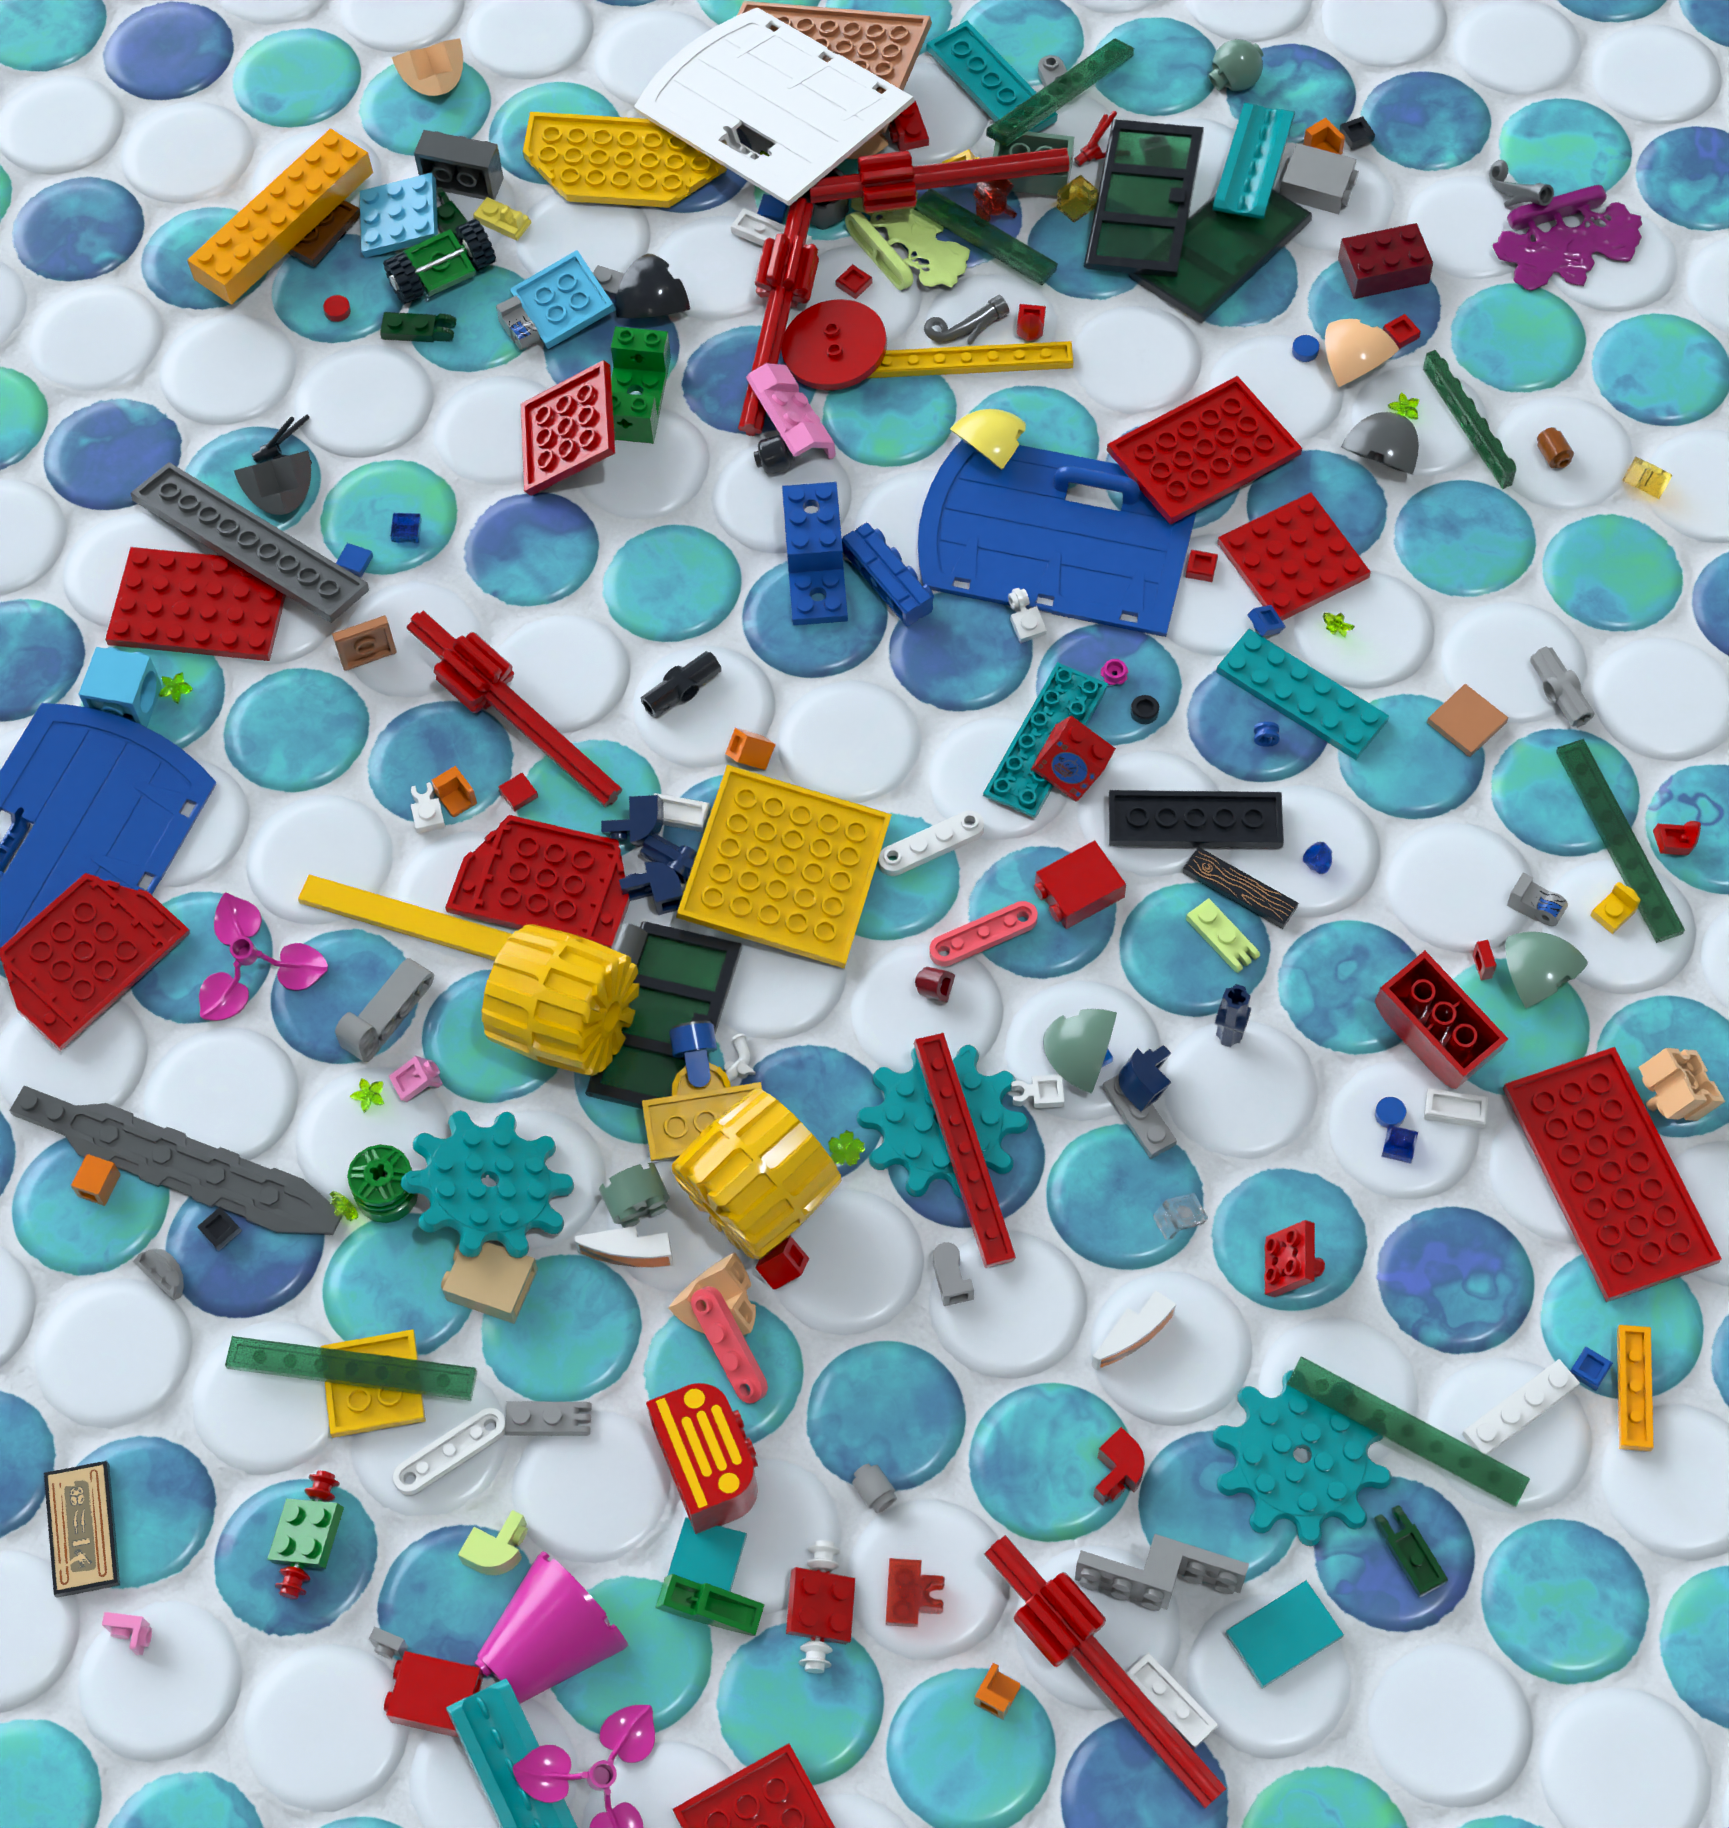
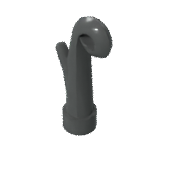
M1498 160L1492 164L1489 170L1490 182L1496 190L1512 197L1504 203L1505 207L1523 202H1532L1543 206L1551 203L1554 196V190L1551 185L1504 182L1509 170L1507 163L1504 160Z
M997 295L990 299L984 307L948 329L943 319L932 317L926 321L924 331L928 338L935 342L952 341L971 333L967 340L968 344L971 345L987 325L995 319H1000L1009 314V307L1001 295ZM935 325L941 327V332L935 331L932 327Z

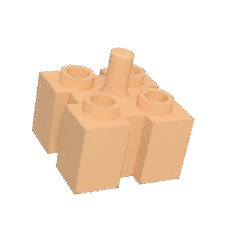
M1665 1048L1638 1067L1643 1075L1644 1085L1650 1091H1655L1657 1094L1646 1102L1648 1109L1651 1111L1658 1109L1667 1119L1679 1120L1684 1118L1685 1120L1698 1121L1725 1102L1715 1082L1709 1080L1706 1074L1708 1070L1697 1050L1684 1049L1680 1052L1679 1049Z

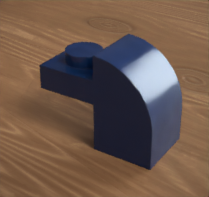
M658 795L629 796L630 819L601 821V832L607 837L619 841H625L627 836H630V842L635 847L643 846L644 841L649 835L655 833L658 835L662 829L664 821L663 800Z
M645 862L646 873H634L619 879L622 895L629 893L630 901L652 896L657 915L678 910L683 890L678 875L668 865L660 862Z
M1164 1045L1154 1052L1149 1049L1144 1054L1137 1048L1119 1072L1118 1081L1122 1092L1140 1112L1156 1102L1171 1084V1081L1159 1070L1171 1055V1052Z

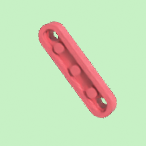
M1019 901L942 934L932 940L930 944V958L938 966H950L1024 934L1036 926L1038 918L1037 909L1030 902ZM1026 917L1028 920L1021 922L1018 918ZM941 951H947L949 954L947 956H941L939 953Z
M711 1286L697 1290L691 1298L692 1310L737 1396L743 1402L750 1404L761 1400L768 1391L767 1380L722 1294Z

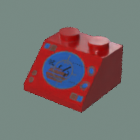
M1069 716L1055 725L1031 769L1076 802L1105 770L1116 748L1073 716Z

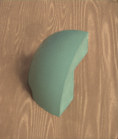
M1522 932L1511 935L1506 940L1505 949L1508 968L1525 1008H1529L1558 991L1557 987L1561 986L1564 982L1575 979L1588 965V961L1577 948L1566 940L1552 934Z
M1082 1009L1077 1016L1067 1019L1064 1015L1059 1017L1047 1028L1044 1034V1051L1052 1067L1070 1084L1091 1094L1108 1049L1117 1012L1104 1009Z

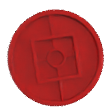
M828 300L808 307L791 321L785 330L781 347L785 365L793 377L800 383L819 390H838L860 383L879 367L886 354L887 335L881 318L870 307L852 300Z

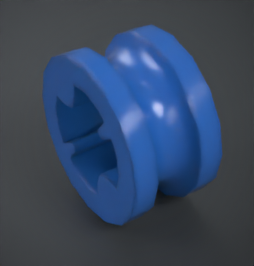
M1261 722L1254 726L1255 744L1269 747L1276 745L1280 741L1278 724L1274 722Z

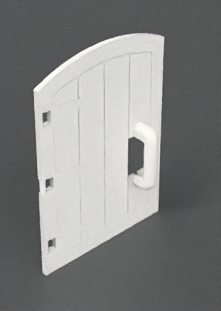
M755 8L714 27L683 48L653 77L642 92L634 108L638 114L790 206L914 103V97L840 54L833 53L826 46L765 11ZM773 25L779 29L773 32L769 28ZM825 55L831 58L828 63L822 60ZM878 87H881L886 91L883 94L877 92L876 89ZM743 124L773 142L775 145L768 150L769 157L764 154L760 155L740 143L736 129Z

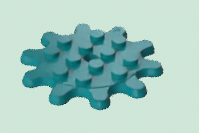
M964 1045L958 1050L953 1063L987 1168L992 1169L994 1172L1007 1174L1012 1170L1014 1161L1002 1149V1139L1008 1134L1023 1133L1029 1126V1119L1025 1114L1007 1110L1002 1103L1003 1097L1011 1091V1083L1016 1081V1079L1008 1071H1001L992 1076L980 1074L976 1068L979 1060L978 1050L971 1045ZM914 1047L911 1052L913 1067L909 1072L896 1073L887 1067H881L874 1072L873 1082L883 1091L884 1101L879 1106L864 1107L857 1113V1123L859 1126L865 1129L877 1130L883 1137L882 1144L871 1152L869 1163L876 1170H884L895 1164L904 1166L908 1171L906 1191L913 1197L923 1196L933 1181L942 1179L950 1183L954 1194L958 1198L963 1199L940 1126L934 1120L936 1113Z
M460 1110L454 1112L449 1117L448 1125L451 1129V1136L449 1138L440 1139L428 1133H421L414 1138L412 1143L413 1149L425 1158L427 1167L423 1170L406 1173L401 1179V1186L406 1192L423 1194L430 1201V1208L422 1213L418 1220L420 1228L425 1232L433 1233L443 1227L456 1229L460 1234L459 1250L466 1257L473 1258L478 1256L485 1242L496 1240L505 1246L509 1255L515 1258H522L529 1251V1244L526 1239L528 1230L539 1228L549 1234H558L563 1230V1217L550 1206L549 1202L553 1197L570 1195L574 1190V1182L568 1174L552 1172L545 1165L546 1160L553 1156L556 1150L555 1142L551 1137L542 1136L533 1141H526L520 1138L515 1132L517 1126L515 1116L510 1112L499 1114L491 1127H479L472 1122L465 1111ZM489 1175V1178L493 1179L497 1185L493 1187L486 1186L482 1183L481 1179Z
M1289 1370L1282 1378L1283 1389L1277 1397H1265L1258 1389L1252 1386L1243 1387L1238 1393V1402L1246 1412V1421L1238 1427L1221 1425L1214 1430V1443L1220 1448L1231 1451L1236 1459L1234 1468L1219 1476L1217 1488L1220 1493L1226 1496L1245 1493L1253 1498L1255 1509L1250 1516L1249 1524L1255 1532L1259 1534L1269 1532L1278 1520L1288 1519L1296 1525L1300 1542L1305 1546L1311 1547L1320 1542L1322 1538V1523L1329 1517L1341 1519L1351 1529H1360L1366 1524L1367 1513L1358 1502L1359 1492L1366 1487L1376 1489L1387 1488L1392 1480L1390 1471L1386 1467L1372 1462L1368 1456L1370 1445L1382 1440L1386 1435V1426L1381 1420L1376 1418L1358 1421L1350 1416L1348 1405L1353 1398V1390L1349 1384L1337 1382L1325 1395H1314L1307 1389L1306 1379L1302 1372ZM1297 1448L1305 1449L1311 1453V1459L1306 1463H1300L1294 1458L1293 1452Z

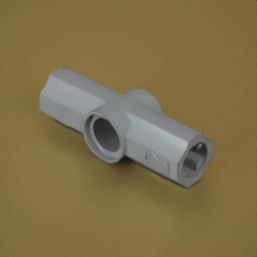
M1545 646L1538 649L1531 656L1530 662L1543 681L1546 697L1551 703L1558 704L1571 726L1578 728L1585 725L1594 717L1595 712L1581 692V684L1577 675L1572 670L1567 671L1552 647Z

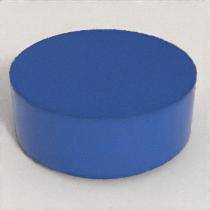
M1310 335L1298 336L1293 342L1292 354L1299 361H1313L1319 353V342Z
M1385 1097L1378 1102L1375 1118L1381 1126L1396 1128L1403 1123L1406 1116V1107L1400 1099Z

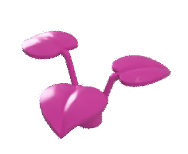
M225 892L216 908L214 930L217 938L223 944L230 946V953L235 958L233 963L235 977L233 979L228 973L217 972L204 980L199 992L200 1017L204 1020L220 1021L231 1018L244 1009L249 999V990L245 985L238 983L241 977L240 967L253 964L257 958L280 967L277 972L278 980L285 988L293 991H301L311 987L328 971V964L321 953L311 946L302 943L284 946L280 953L281 961H277L265 955L262 951H258L249 938L255 936L261 927L262 917L259 910L249 901Z
M628 1706L614 1712L605 1720L600 1730L599 1739L605 1748L613 1751L607 1761L601 1760L596 1762L588 1772L569 1774L572 1765L571 1759L562 1748L556 1745L539 1746L513 1766V1774L519 1786L529 1796L540 1802L553 1803L564 1799L569 1791L568 1780L587 1779L592 1789L603 1791L607 1812L597 1814L592 1819L589 1828H643L640 1813L630 1803L623 1802L612 1809L610 1786L615 1782L617 1776L616 1768L613 1765L617 1754L624 1762L636 1763L645 1759L652 1751L655 1743L652 1706Z

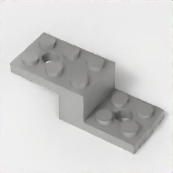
M1154 1534L1144 1570L1081 1550L1077 1560L1074 1580L1080 1581L1079 1584L1086 1589L1098 1590V1588L1111 1591L1110 1594L1117 1599L1127 1601L1129 1598L1141 1601L1142 1605L1148 1609L1159 1611L1161 1608L1168 1609L1178 1574L1184 1575V1579L1191 1583L1202 1584V1582L1215 1585V1589L1222 1593L1233 1594L1234 1592H1241L1249 1564Z

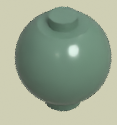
M1244 39L1227 41L1218 48L1213 57V71L1208 74L1211 83L1218 91L1225 87L1230 88L1229 90L1243 91L1252 87L1262 74L1263 51L1258 44H1252Z

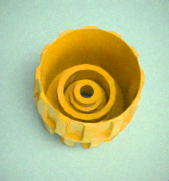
M524 925L522 929L515 931L508 938L493 963L484 990L482 1007L484 1033L490 1041L543 1064L588 1076L596 1075L598 1072L605 1070L612 1062V1055H616L620 1051L626 1039L621 1031L622 1027L629 1028L632 1024L636 1010L629 1008V1003L639 996V983H633L638 975L637 965L631 963L630 956L592 940L538 925Z
M761 1089L751 1091L711 1123L672 1164V1173L675 1175L676 1181L688 1193L690 1200L698 1210L709 1213L710 1223L719 1232L723 1230L730 1243L738 1250L742 1249L752 1259L763 1258L795 1232L842 1181L836 1164L816 1137L771 1094Z

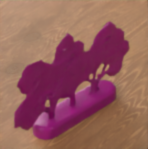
M1594 185L1555 196L1551 203L1546 206L1530 203L1512 210L1507 216L1510 227L1513 230L1529 228L1527 233L1519 235L1511 231H1502L1498 237V242L1493 243L1492 246L1500 260L1517 263L1518 266L1515 268L1513 280L1515 283L1523 285L1527 290H1534L1548 284V280L1554 272L1560 273L1565 282L1584 286L1587 279L1586 272L1591 271L1595 264L1592 258L1593 253L1600 252L1612 260L1631 261L1635 254V247L1639 245L1642 238L1638 230L1642 226L1641 216L1630 214L1626 206L1619 202L1611 203L1606 207L1604 213L1591 211L1601 206L1607 198L1603 186ZM1581 212L1585 217L1582 224L1577 227L1566 226L1562 219ZM1604 216H1611V220L1609 221L1605 219ZM1591 217H1593L1594 220L1600 218L1602 221L1606 223V226H1597L1593 223ZM1553 220L1557 222L1556 226L1552 227L1548 232H1543L1536 226ZM1586 221L1591 224L1588 228L1585 227ZM1533 234L1536 239L1535 242L1530 240V236Z

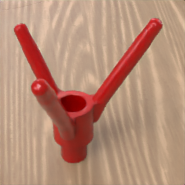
M1113 111L1109 117L1107 114L1103 115L1088 144L1074 158L1078 166L1083 165L1086 161L1090 162L1093 159L1105 158L1106 152L1102 153L1098 141L1117 115L1116 111ZM1116 152L1115 158L1130 157L1131 154L1130 152Z

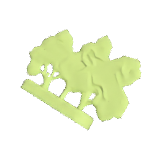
M853 198L851 200V207L857 211L847 215L845 218L849 234L898 290H904L913 284V274L909 266L920 270V282L924 286L929 287L938 284L953 287L958 282L957 276L965 273L967 268L966 261L969 259L970 250L956 242H945L936 238L937 233L943 232L944 223L942 219L946 217L948 209L929 204L924 206L916 205V207L867 213L871 216L869 222L861 213H866L863 209L862 198ZM877 215H883V218L879 220L876 219ZM875 227H885L889 240L886 241ZM896 242L904 244L908 248V257L902 259L890 245ZM915 251L917 256L912 257V252ZM923 258L927 259L929 264H919L918 261L913 262V260ZM926 267V268H929L930 270H929V271H924L922 268Z

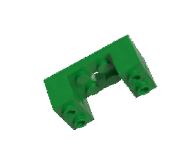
M615 326L611 344L614 367L611 377L614 438L620 441L654 444L671 360L668 331ZM639 391L642 393V395H635L631 393Z

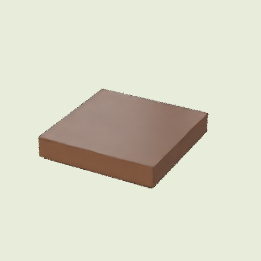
M385 615L332 633L344 671L397 653Z
M1464 684L1428 717L1427 724L1467 756L1471 757L1507 723L1508 717L1467 684Z

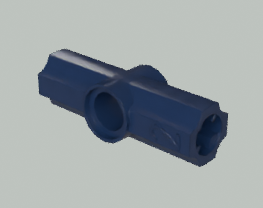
M656 833L646 838L640 851L641 856L651 862H660L671 867L678 875L682 884L688 881L697 852L685 845L678 847Z
M1235 984L1231 988H1226L1215 1020V1025H1218L1216 1036L1220 1039L1221 1045L1231 1047L1242 1040L1252 1009L1249 1007L1251 996L1247 993L1244 986Z

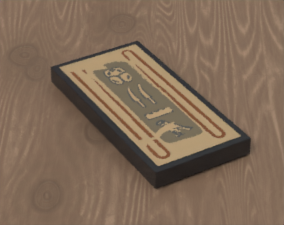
M108 1461L45 1472L44 1482L54 1596L58 1598L120 1586L110 1466Z

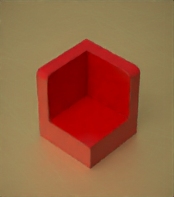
M789 1236L763 1258L759 1259L755 1268L772 1289L776 1290L801 1276L810 1258L796 1241Z

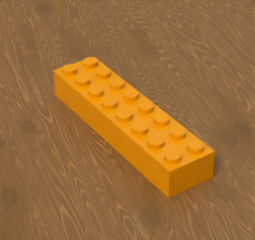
M330 128L187 259L194 280L232 305L373 174L368 152Z

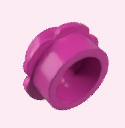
M1119 659L1107 661L1101 669V676L1104 677V681L1109 685H1121L1127 680L1128 668Z

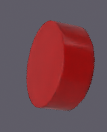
M333 295L327 298L323 304L325 316L334 322L345 320L351 313L348 299L341 295Z

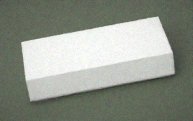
M654 793V795H658L663 800V825L704 832L710 811V803Z
M1428 1088L1424 1119L1484 1128L1486 1125L1488 1097Z

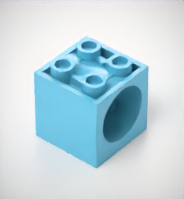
M96 647L78 695L84 707L115 714L147 727L162 684L150 656L141 652H124L114 647Z

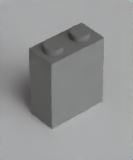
M1297 143L1282 179L1280 194L1295 203L1339 214L1342 205H1347L1351 195L1350 185L1355 186L1359 173V171L1355 170L1357 159Z

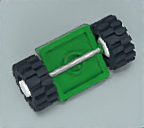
M476 218L455 228L456 236L459 240L456 239L452 230L449 229L384 260L383 265L384 270L387 272V278H389L390 284L393 286L394 292L399 300H401V303L407 304L424 296L422 287H424L430 297L475 276V270L477 271L496 262L495 251L492 248L491 241L488 239L489 236Z

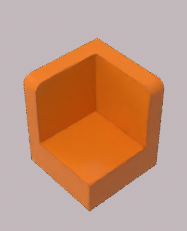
M1325 117L1305 130L1303 145L1341 155L1343 154L1345 136Z
M735 728L725 754L738 763L765 770L776 744L762 735Z
M456 766L431 780L436 796L452 817L458 816L477 804L473 788Z
M87 1154L71 1187L78 1197L105 1206L120 1177V1172L113 1162Z
M992 1663L975 1695L974 1704L1004 1720L1021 1685L1019 1682L999 1672V1665Z

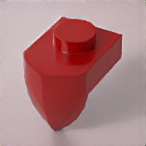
M1019 305L1017 334L1019 337L1027 341H1033L1043 336L1046 306Z
M1689 821L1684 825L1658 823L1653 829V833L1660 854L1689 855L1698 843L1701 823L1698 821Z

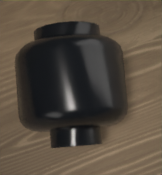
M781 435L760 440L758 451L754 452L757 467H763L767 474L788 470L791 467V462L795 461V456L792 455Z

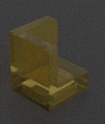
M1079 175L1058 190L1057 209L1072 222H1076L1095 209L1098 189L1082 175Z
M1635 456L1623 478V482L1660 499L1672 474Z

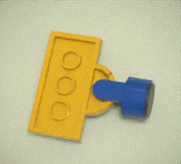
M710 1021L682 1023L673 1026L669 1030L673 1057H685L686 1066L675 1076L672 1083V1096L642 1100L651 1161L679 1157L717 1118L754 1089L762 1090L761 1082L731 1087L727 1074L720 1066L718 1067L708 1062L707 1054L717 1050L714 1025Z

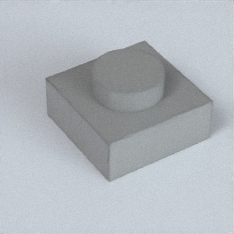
M374 1627L369 1637V1640L375 1647L374 1651L388 1659H392L393 1655L403 1659L404 1652L408 1649V1645L403 1638L377 1627Z

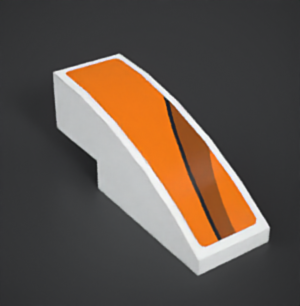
M636 1226L575 1236L578 1252L598 1261L633 1268L674 1266L668 1232L638 1237Z
M1155 1290L1139 1314L1127 1308L1093 1355L1092 1367L1098 1370L1114 1364L1147 1344L1174 1316L1176 1303Z

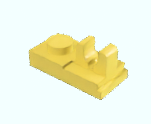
M486 197L473 214L474 219L476 218L481 225L516 241L519 240L531 224V220L527 215L489 197Z

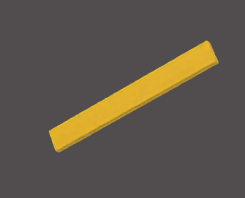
M1072 341L886 350L884 359L879 367L867 378L1073 368L1074 363Z
M310 874L298 897L300 904L495 961L499 951H501L508 938L512 935L511 933Z

